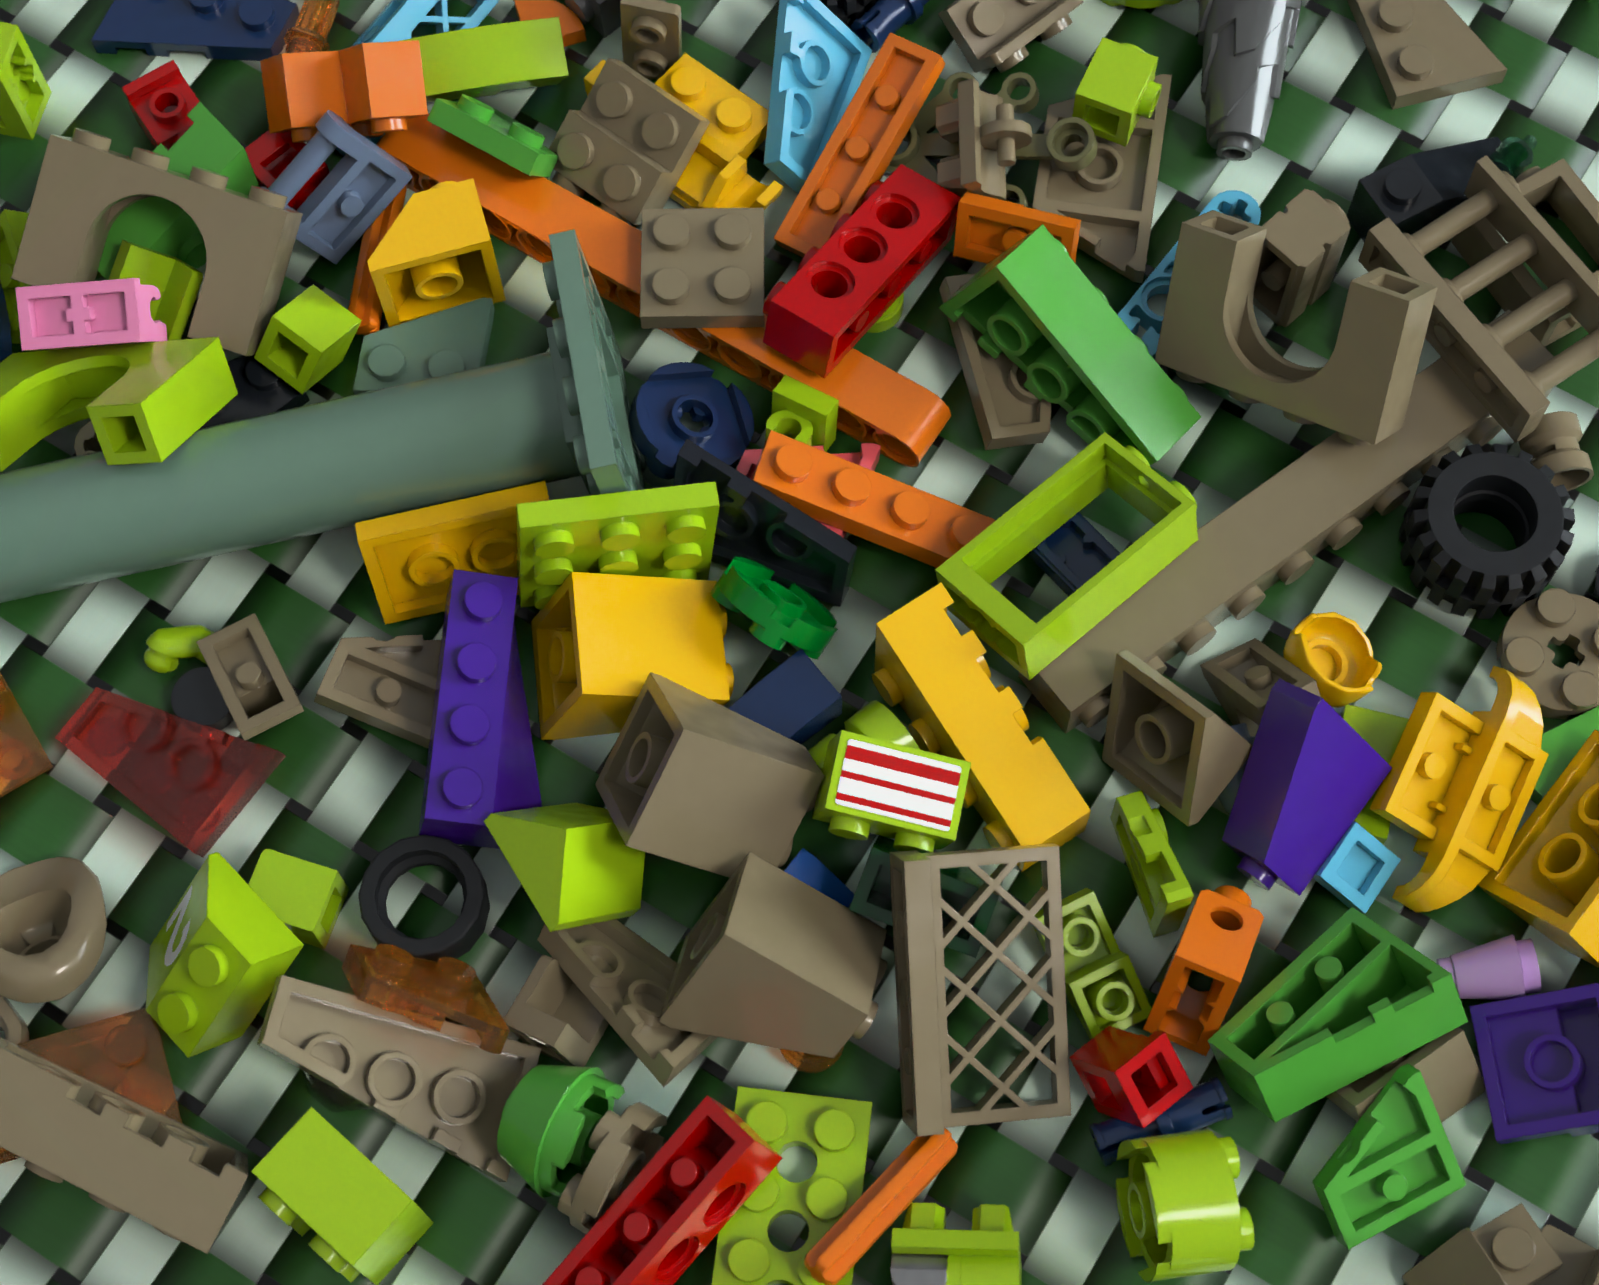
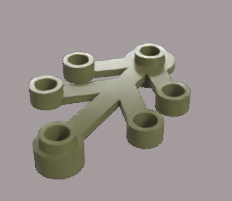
M958 72L951 75L945 81L943 90L920 109L903 141L909 143L908 148L904 152L894 155L885 173L892 174L902 164L938 184L937 171L927 159H943L960 153L959 141L950 143L940 137L939 133H932L936 129V107L954 100L953 93L958 88V83L975 79L974 76L966 72ZM1016 72L1009 75L1004 80L1001 90L996 94L1003 98V103L1012 104L1014 106V113L1018 114L1027 113L1034 109L1040 97L1034 78L1025 72ZM1019 86L1030 88L1029 94L1023 99L1015 100L1010 97L1012 91ZM1067 117L1056 122L1048 134H1032V142L1026 147L1015 150L1016 160H1053L1059 168L1065 171H1079L1092 163L1096 157L1098 145L1094 131L1088 122L1078 117ZM1080 142L1084 144V149L1080 154L1072 157L1064 154L1065 148L1070 143ZM1006 182V199L1017 198L1020 200L1019 204L1029 208V203L1022 189L1015 185H1009Z

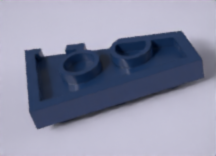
M114 0L93 35L91 42L96 52L102 54H117L118 48L145 49L148 56L169 57L172 50L203 52L207 59L261 61L279 55L282 52L301 15L297 4L288 0Z

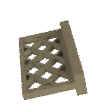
M1049 843L920 853L916 850L889 852L903 1122L919 1137L944 1134V1128L1071 1116L1059 845ZM1041 861L1042 887L1024 907L1001 887L1000 883L1018 863ZM1000 864L990 876L979 867L982 865ZM968 867L984 882L959 912L955 911L941 898L940 869ZM994 891L1019 914L992 944L968 920ZM1042 906L1044 912V924L1035 917V914L1041 909ZM942 910L952 918L944 929ZM1029 922L1045 937V954L1032 970L1026 974L1003 951ZM961 928L966 930L987 949L962 980L944 966V948ZM998 959L1022 981L995 1011L971 989ZM1045 974L1047 978V992L1037 984ZM945 977L956 986L947 997ZM1033 990L1048 1004V1021L1035 1037L1028 1041L1006 1019L1030 991ZM967 996L988 1014L990 1018L963 1048L948 1035L947 1016ZM1001 1026L1025 1048L998 1079L975 1058V1055ZM1048 1041L1050 1044V1059L1041 1052ZM948 1044L959 1053L950 1065ZM1036 1057L1051 1070L1052 1099L1023 1101L1009 1087ZM969 1063L993 1083V1086L975 1106L951 1108L950 1084ZM1003 1094L1013 1101V1103L995 1104Z

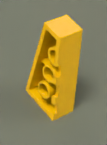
M941 582L876 623V672L872 674V680L883 699L891 707L899 703L911 719L912 723L908 724V728L920 750L971 762L963 807L968 808L973 805L987 825L983 827V832L992 848L1054 843L1061 847L1086 830L1091 810L1044 738L1037 736L1030 741L1026 736L1025 731L1029 729V722L1022 709V704L1010 686L1006 688L1003 685H999L995 688L990 681L991 671L983 656L987 651L973 630L960 635L947 615V607L952 605L954 601ZM1038 861L1021 862L1017 866L1023 872Z

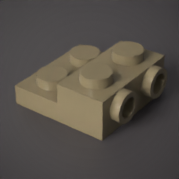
M608 58L581 110L569 109L549 147L551 151L558 155V160L554 167L556 172L552 181L579 197H583L585 192L601 202L599 208L630 225L631 223L642 225V209L664 208L710 121L620 60Z

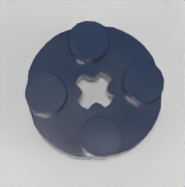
M678 362L658 368L650 375L647 382L639 388L629 411L630 431L636 446L646 457L648 469L661 479H673L675 477L677 455L687 439L735 469L754 433L752 410L742 391L732 382L727 388L720 381L711 377L714 370L701 364ZM683 412H688L693 421H702L704 427L699 432L686 428L680 421Z

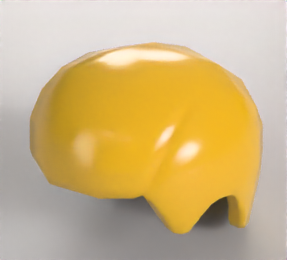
M1336 612L1311 613L1291 631L1283 650V657L1316 680L1321 698L1331 707L1339 708L1356 702L1373 691L1372 684L1382 670V664L1373 658L1370 640L1355 621Z

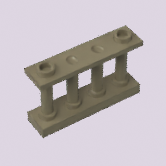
M1486 155L1475 164L1464 194L1468 197L1467 200L1412 235L1402 233L1389 217L1369 229L1358 261L1368 272L1382 267L1438 287L1425 336L1426 340L1513 441L1517 443L1536 430L1550 404V401L1545 397V393L1599 358V280L1521 194L1516 180L1508 172L1501 171ZM1484 217L1508 242L1451 280L1442 278L1424 257ZM1523 262L1548 287L1491 326L1485 323L1482 324L1464 304L1466 299ZM1564 307L1589 333L1532 372L1522 370L1504 350V346Z

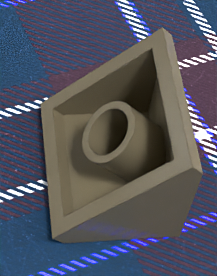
M1127 649L1116 653L1102 760L1188 827L1200 821L1247 761L1252 745L1218 715Z

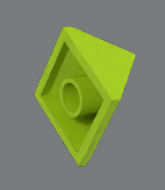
M575 802L491 813L484 820V823L550 932L630 917L641 909L645 852L625 845L608 809Z

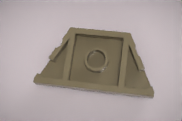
M1168 74L1155 76L1154 82L1162 84L1161 94L1150 119L1140 116L1126 147L1095 136L1098 145L1096 157L1090 165L1079 171H1065L1059 168L1053 160H1040L1033 199V209L1080 219L1081 225L1077 248L1136 283H1143L1172 80V75ZM1075 98L1048 105L1044 134H1048L1049 130L1059 120L1072 117ZM1080 142L1070 143L1065 148L1064 154L1069 157L1076 156L1083 151L1084 144Z

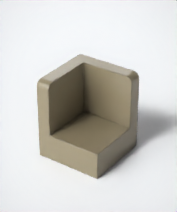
M542 955L502 1023L525 1044L541 1048L540 1053L567 1066L585 1067L609 1023L558 965L559 962L547 955Z

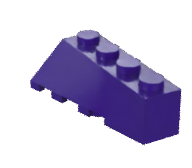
M453 570L446 596L418 836L425 834L446 838L455 844L500 849L484 820L491 813L542 807L514 624L518 578Z

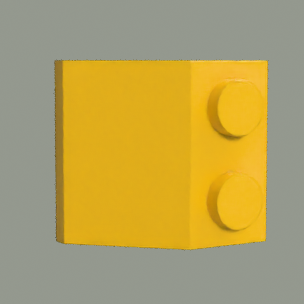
M473 178L460 182H441L432 186L429 190L414 193L367 261L389 328L483 297L492 298L493 304L506 301L491 238Z

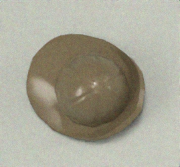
M55 857L13 868L0 875L1 996L23 1003H44L59 1000L78 988L89 978L103 952L107 926L105 902L98 877L83 861L69 857Z

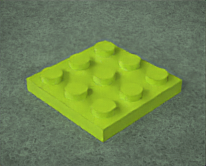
M716 481L516 504L517 578L521 608L535 606L537 609L542 610L571 572L708 580L720 506Z

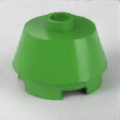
M544 1064L535 1066L521 1079L503 1107L497 1134V1150L499 1155L539 1196L544 1198L552 1195L561 1197L573 1176L577 1173L584 1174L596 1152L589 1148L591 1135L605 1113L609 1110L613 1111L614 1100H619L625 1093V1089L621 1085L606 1079L604 1072L597 1067Z

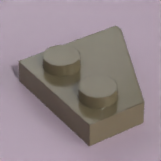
M423 635L396 636L388 641H380L373 637L341 638L316 693L314 702L429 748L441 640H423Z

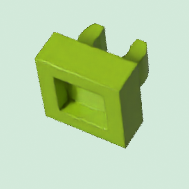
M785 375L772 393V413L766 422L765 441L770 431L773 430L810 446L823 445L824 451L827 452L836 440L839 400Z

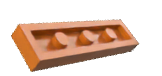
M889 33L773 239L780 247L803 258L812 247L815 246L820 249L829 240L835 224L843 214L849 213L853 215L861 206L871 185L876 180H881L946 64L940 54L894 33Z
M773 430L770 431L752 477L754 482L815 520L936 568L996 521Z

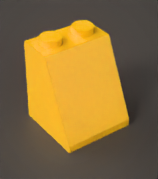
M571 572L545 607L531 621L541 740H558L620 733L650 672L661 675L722 706L728 703L734 688V673L731 665L726 663L723 639L727 630V612L725 607L719 604L710 593L717 581Z

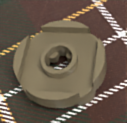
M1560 588L1546 590L1539 597L1522 604L1509 618L1497 641V661L1500 658L1501 668L1508 670L1530 687L1536 695L1543 717L1567 719L1570 715H1581L1599 706V604L1589 598L1570 594ZM1550 644L1559 646L1566 644L1574 650V655L1579 659V666L1569 662L1563 669L1557 667L1552 663L1555 653L1547 646Z
M642 1102L628 1106L621 1116L611 1110L605 1113L595 1127L589 1141V1148L595 1150V1154L584 1174L577 1173L574 1175L559 1199L558 1210L570 1217V1225L587 1234L661 1149L664 1137L653 1132V1128L667 1125V1117Z

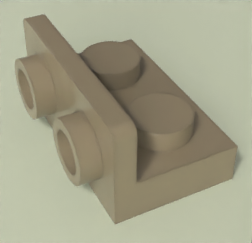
M621 0L623 63L647 79L658 80L682 56L681 7L677 4L668 3L666 0Z
M956 0L938 13L975 73L995 66L999 73H1002L1029 55L1025 45L1040 35L1042 40L1045 41L1068 27L1073 22L1068 13L1084 1Z

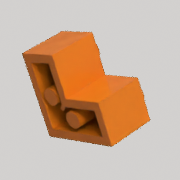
M419 40L361 43L339 51L282 53L260 61L269 133L291 132L292 143L309 142L318 131L315 124L327 110L336 113L352 129L365 138L384 136V133L408 130L407 119L428 114Z

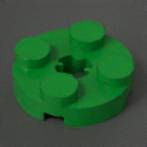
M734 557L710 592L712 597L729 610L743 613L754 622L750 626L749 631L767 646L776 650H782L785 644L789 642L798 651L802 649L808 657L818 659L838 630L834 628L837 624L835 617L817 599L796 584H791L788 589L770 580L775 573L774 570L747 558Z

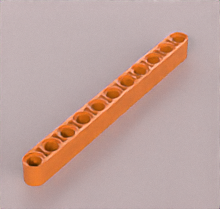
M429 113L407 119L408 130L385 133L376 145L406 165L413 177L406 184V187L416 193L429 190L432 186L441 182H460L473 178L489 234L542 264L543 262L553 260L549 235L574 229L599 295L640 318L642 231L545 177L529 176L427 121ZM765 314L764 327L658 328L772 393L781 379L787 375L838 399L837 429L861 443L881 445V454L904 466H918L951 417L950 409L936 394L854 348L846 354L824 379L763 343L767 315Z

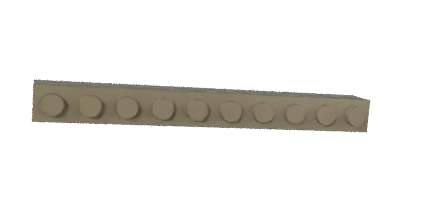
M1507 310L1505 313L1497 317L1488 325L1491 326L1507 314L1511 313V311ZM1530 331L1504 346V350L1522 370L1532 372L1554 357ZM1442 357L1415 376L1401 430L1376 445L1369 446L1348 443L1342 440L1338 435L1339 432L1336 431L1197 530L1198 540L1030 681L1020 672L1018 677L1065 734L1082 722L1087 728L1097 724L1108 715L1116 653L1127 649L1162 675L1167 669V666L1164 664L1182 650L1187 656L1200 650L1215 636L1217 631L1214 627L1232 615L1236 620H1240L1254 611L1266 597L1263 592L1279 580L1285 585H1289L1300 578L1314 564L1315 560L1312 557L1329 545L1333 550H1338L1350 542L1361 531L1363 525L1360 522L1375 511H1378L1381 516H1385L1396 509L1409 496L1411 492L1409 487L1423 478L1432 465L1437 467L1444 455L1453 450L1458 453L1470 443L1473 445L1480 444L1482 447L1501 431L1502 427ZM1551 389L1545 393L1546 398L1550 394Z

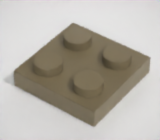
M764 208L642 209L641 328L764 327Z

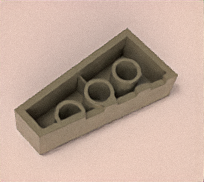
M0 1037V1148L2 1147L25 1159L24 1166L31 1172L56 1183H63L66 1180L89 1192L88 1196L97 1203L120 1213L127 1212L152 1225L161 1233L178 1241L185 1242L208 1254L248 1177V1155Z

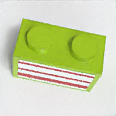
M841 730L828 742L822 770L824 778L819 786L812 819L830 823L828 831L840 837L867 840L869 833L894 839L893 848L899 851L916 850L920 853H933L934 849L941 850L956 841L971 762Z

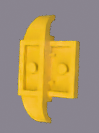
M684 53L654 84L708 119L710 123L672 191L670 198L684 208H764L765 210L781 195L784 186L775 180L770 185H765L747 174L746 159L766 139L769 111L687 53ZM603 59L583 78L587 97L606 62Z
M1494 665L1489 675L1498 685V692L1491 711H1473L1470 714L1438 692L1420 693L1389 763L1392 769L1380 784L1369 808L1417 838L1412 851L1424 857L1425 862L1419 873L1411 881L1396 887L1392 896L1394 900L1414 912H1429L1449 905L1471 892L1490 871L1499 872L1549 756L1548 753L1541 749L1543 719L1535 693L1526 683L1504 668Z

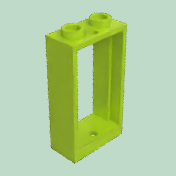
M1104 432L936 568L938 584L942 582L954 601L947 609L1030 681L1198 540L1197 504L1192 494L1184 485L1174 480L1169 482L1154 471L1139 450L1130 445L1122 446ZM1108 488L1155 524V526L1037 623L1032 621L990 585Z

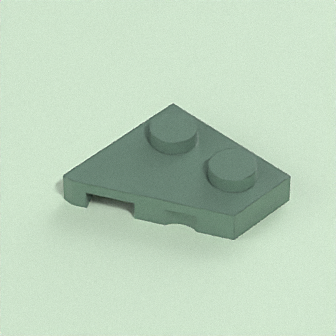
M483 297L365 335L353 387L354 394L485 366L495 312L492 298Z

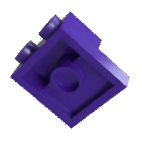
M1599 983L1469 1006L1495 1138L1499 1144L1570 1133L1573 1137L1599 1133Z

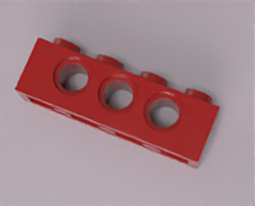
M902 164L884 182L876 180L868 189L861 206L853 215L845 213L840 217L831 232L829 240L820 249L814 246L805 254L797 273L787 283L780 281L772 288L763 306V314L767 315L763 343L825 379L948 244L957 219L958 202L962 197Z
M707 1095L542 1285H673L782 1160V1157L736 1113Z

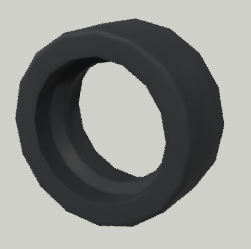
M425 834L400 839L380 851L365 870L358 894L361 919L380 949L401 964L420 968L450 964L470 951L484 932L490 911L487 884L470 854L449 839ZM426 865L443 867L455 875L462 886L464 902L460 916L450 928L437 936L424 939L406 936L394 928L388 918L386 900L389 889L398 877L413 868Z

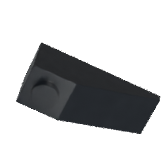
M1498 137L1410 154L1358 181L1347 213V219L1363 242L1366 240L1369 229L1388 217L1402 233L1412 235L1468 199L1464 191L1476 162L1487 155L1501 171L1508 172L1514 179L1524 171Z

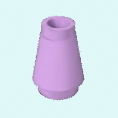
M1511 934L1452 954L1450 957L1436 959L1438 965L1452 974L1460 999L1507 1000L1524 997L1530 993L1541 992L1539 964L1531 938L1515 940L1514 935Z

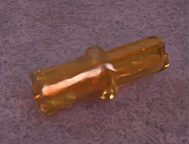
M305 0L295 27L287 29L284 36V41L287 44L285 53L329 51L330 46L327 42V37L340 5L339 0Z

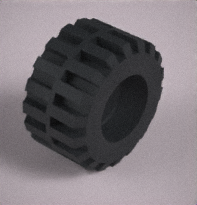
M1480 444L1466 446L1461 457L1454 450L1441 458L1437 467L1432 465L1428 469L1403 516L1404 521L1399 529L1398 541L1404 542L1399 553L1403 566L1414 565L1409 579L1416 588L1425 584L1431 589L1427 596L1428 600L1438 606L1442 599L1453 604L1450 613L1463 617L1468 609H1476L1478 619H1492L1498 608H1500L1504 616L1513 614L1523 602L1525 603L1539 597L1564 561L1565 555L1572 545L1574 534L1569 531L1575 523L1574 509L1564 508L1570 495L1564 484L1553 486L1551 480L1555 473L1546 464L1537 469L1530 464L1533 455L1523 450L1519 452L1517 457L1507 454V445L1493 444L1489 452H1483ZM1466 512H1478L1496 518L1512 534L1516 549L1495 552L1474 545L1461 533L1454 516Z

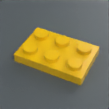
M541 481L355 523L357 541L385 625L444 612L446 596L454 569L517 578L516 504L550 500L546 482Z

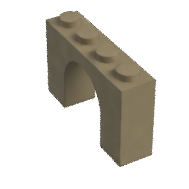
M75 128L72 137L50 134L11 279L32 286L95 281L109 230L117 217L132 204L142 199L159 196L177 204L190 215L200 230L206 249L205 275L187 337L193 339L219 337L223 349L244 356L255 355L271 317L274 315L303 213L285 208L287 196L251 185L248 195L227 189L229 177L216 172L192 166L190 176L169 170L168 166L171 158L155 152L133 147L130 157L111 151L109 148L112 139L94 132Z
M1215 210L1182 222L1155 361L1158 364L1176 370V375L1185 381L1193 383L1209 382L1229 390V395L1238 401L1252 404L1264 403L1283 411L1284 417L1300 424L1317 423L1338 431L1339 437L1351 444L1361 446L1376 445L1403 428L1437 286L1382 267H1378L1352 280L1348 290L1337 342L1330 359L1324 367L1319 368L1297 365L1283 358L1268 344L1255 318L1253 294L1267 228Z

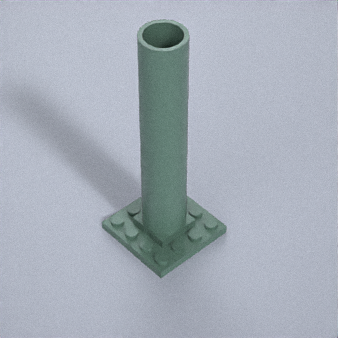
M575 230L549 235L553 260L543 262L542 264L551 301L556 300L559 318L552 320L553 327L546 328L549 352L201 428L163 462L107 465L103 452L97 451L0 473V603L354 526L357 522L541 481L550 483L581 476L590 495L646 489L639 450L633 440L629 426L631 406L620 347Z

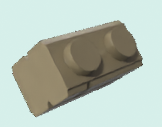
M1302 190L1285 206L1284 212H1277L1262 226L1267 228L1254 288L1253 304L1278 326H1289L1305 311L1307 304L1312 305L1330 289L1351 229L1349 220L1342 208L1330 199H1323L1314 190Z

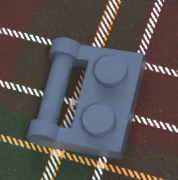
M327 110L315 124L318 129L315 135L269 188L263 186L261 188L287 196L285 208L294 210L287 205L336 147L346 153L344 157L297 210V212L303 213L296 240L334 264H337L413 177L405 164L352 129L336 113Z

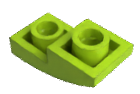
M1086 887L1062 899L1066 996L1090 1040L1107 1026L1125 1030L1147 1019L1151 1011L1149 1001L1128 954L1120 951L1095 892ZM1041 909L1035 914V917L1044 924V912ZM1034 928L1045 952V937Z

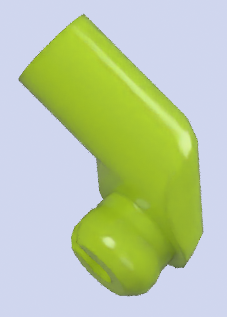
M199 624L160 628L153 632L146 640V644L149 647L144 653V662L151 670L163 674L177 669L179 658L195 657L207 665L197 641L215 632Z

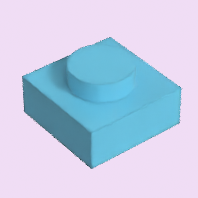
M1354 821L1313 879L1348 908L1353 907L1359 912L1366 914L1401 859Z

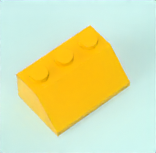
M1594 730L1514 836L1499 872L1490 871L1478 886L1557 945L1599 968V731Z

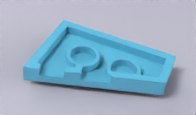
M779 0L764 165L797 194H799L858 90L872 53V49L820 0Z

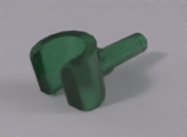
M1528 135L1523 139L1507 137L1492 152L1489 158L1492 162L1498 161L1505 164L1510 170V175L1516 179L1532 163V150L1537 146V139L1532 135Z

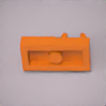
M966 192L958 202L953 256L988 264L1043 224L1051 235L1066 247L1070 258L1076 263L1081 220L1024 207L1022 204Z

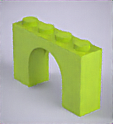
M219 337L12 353L0 362V472L4 471L46 436L63 427L88 418L92 422L107 465L163 462L238 395Z

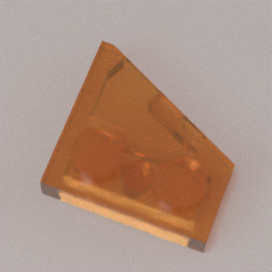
M354 944L350 945L342 965V970L358 1000L388 1012L401 1014L415 1023L440 1032L447 1017L474 1028L482 1041L480 1049L490 1053L501 1054L510 1029L476 975L475 969L469 964L451 957H440L437 962L416 958L406 950L390 944H378L375 949Z

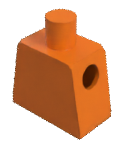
M1230 885L1219 886L1214 891L1207 889L1199 892L1143 1030L1150 1033L1156 1030L1164 1031L1169 1041L1207 1056L1210 1049L1207 1040L1219 1030L1242 981L1264 919L1259 910L1251 907L1252 902L1246 892ZM1192 970L1214 978L1209 991H1197L1187 984Z

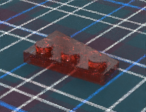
M98 687L94 689L55 737L194 854L203 858L286 757L285 754L278 750L258 743L244 741L224 731L200 725Z

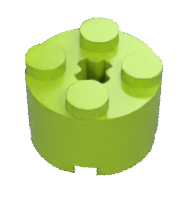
M1200 1129L1129 1139L1121 1142L1117 1152V1160L1129 1159L1128 1177L1116 1179L1118 1212L1130 1257L1144 1256L1148 1268L1138 1272L1142 1280L1154 1282L1232 1270L1238 1262L1240 1251L1253 1249L1254 1227L1252 1218L1247 1208L1239 1207L1234 1179H1237L1240 1174V1159L1237 1146L1231 1136L1217 1138L1211 1130Z

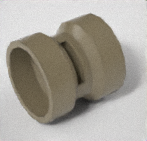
M1558 411L1544 414L1536 430L1518 441L1520 450L1533 455L1531 460L1533 466L1540 469L1546 464L1555 473L1551 480L1554 487L1564 484L1566 490L1570 491L1584 485L1594 476L1588 453L1580 449L1578 443L1583 433L1575 413Z

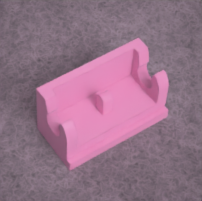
M140 278L15 287L22 351L168 341L166 324L160 320L153 321L150 312L151 301L160 299L161 293L154 285H140Z

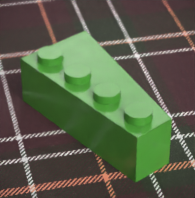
M1043 224L985 265L939 307L954 323L963 316L983 335L977 344L995 360L1004 353L1026 373L1027 380L1023 386L1040 401L1044 399L1050 403L1060 404L1068 412L1066 425L1088 445L1106 432L1122 446L1130 445L1135 447L1152 465L1159 461L1201 418V415L1188 401L1183 389L1168 377L1149 354L1145 343L1131 332L1109 305L1104 293L1093 286L1070 258L1066 247L1054 238Z

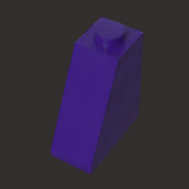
M1278 679L1270 691L1222 841L1242 858L1236 868L1251 881L1268 891L1274 883H1277L1300 896L1391 771L1392 767L1323 698L1282 679Z

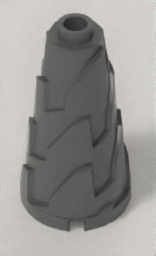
M1197 0L1199 3L1198 45L1203 46L1201 99L1205 105L1207 143L1216 149V154L1220 158L1230 161L1247 160L1252 156V152L1258 150L1264 143L1275 99L1280 100L1287 50L1294 46L1302 0Z

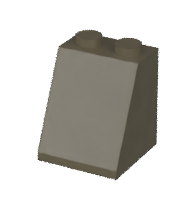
M650 672L595 785L626 846L730 878L749 852L777 868L782 867L786 863L792 850L794 834L805 813L815 807L819 786L824 778V774L805 746L661 675Z
M749 852L685 937L658 1022L673 1029L834 1058L851 1036L859 1040L865 1035L877 1014L878 1003L874 1002L872 997L887 968V961L881 958L887 930Z

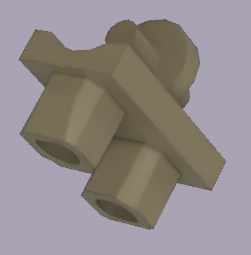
M975 79L959 82L958 98L936 107V128L939 131L940 137L950 143L959 141L960 153L943 158L937 163L938 185L956 195H964L966 192L1006 200L1005 167L1015 165V150L1026 147L1032 142V127L1025 121L1014 119V106L1003 103V98L999 95L981 91L979 89V82Z

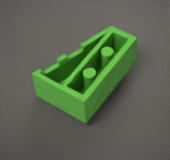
M201 102L187 114L194 123L169 150L161 143L153 150L155 153L171 158L168 166L169 170L190 176L192 166L216 172L229 177L227 189L245 195L249 194L251 185L260 187L245 148ZM159 196L142 199L126 208L112 224L105 242L95 281L109 279L122 240L179 258L195 269H198L206 264V249L200 230L190 215L170 200Z
M1351 907L1207 1041L1229 1087L1276 1123L1467 1023L1468 1019L1450 972Z

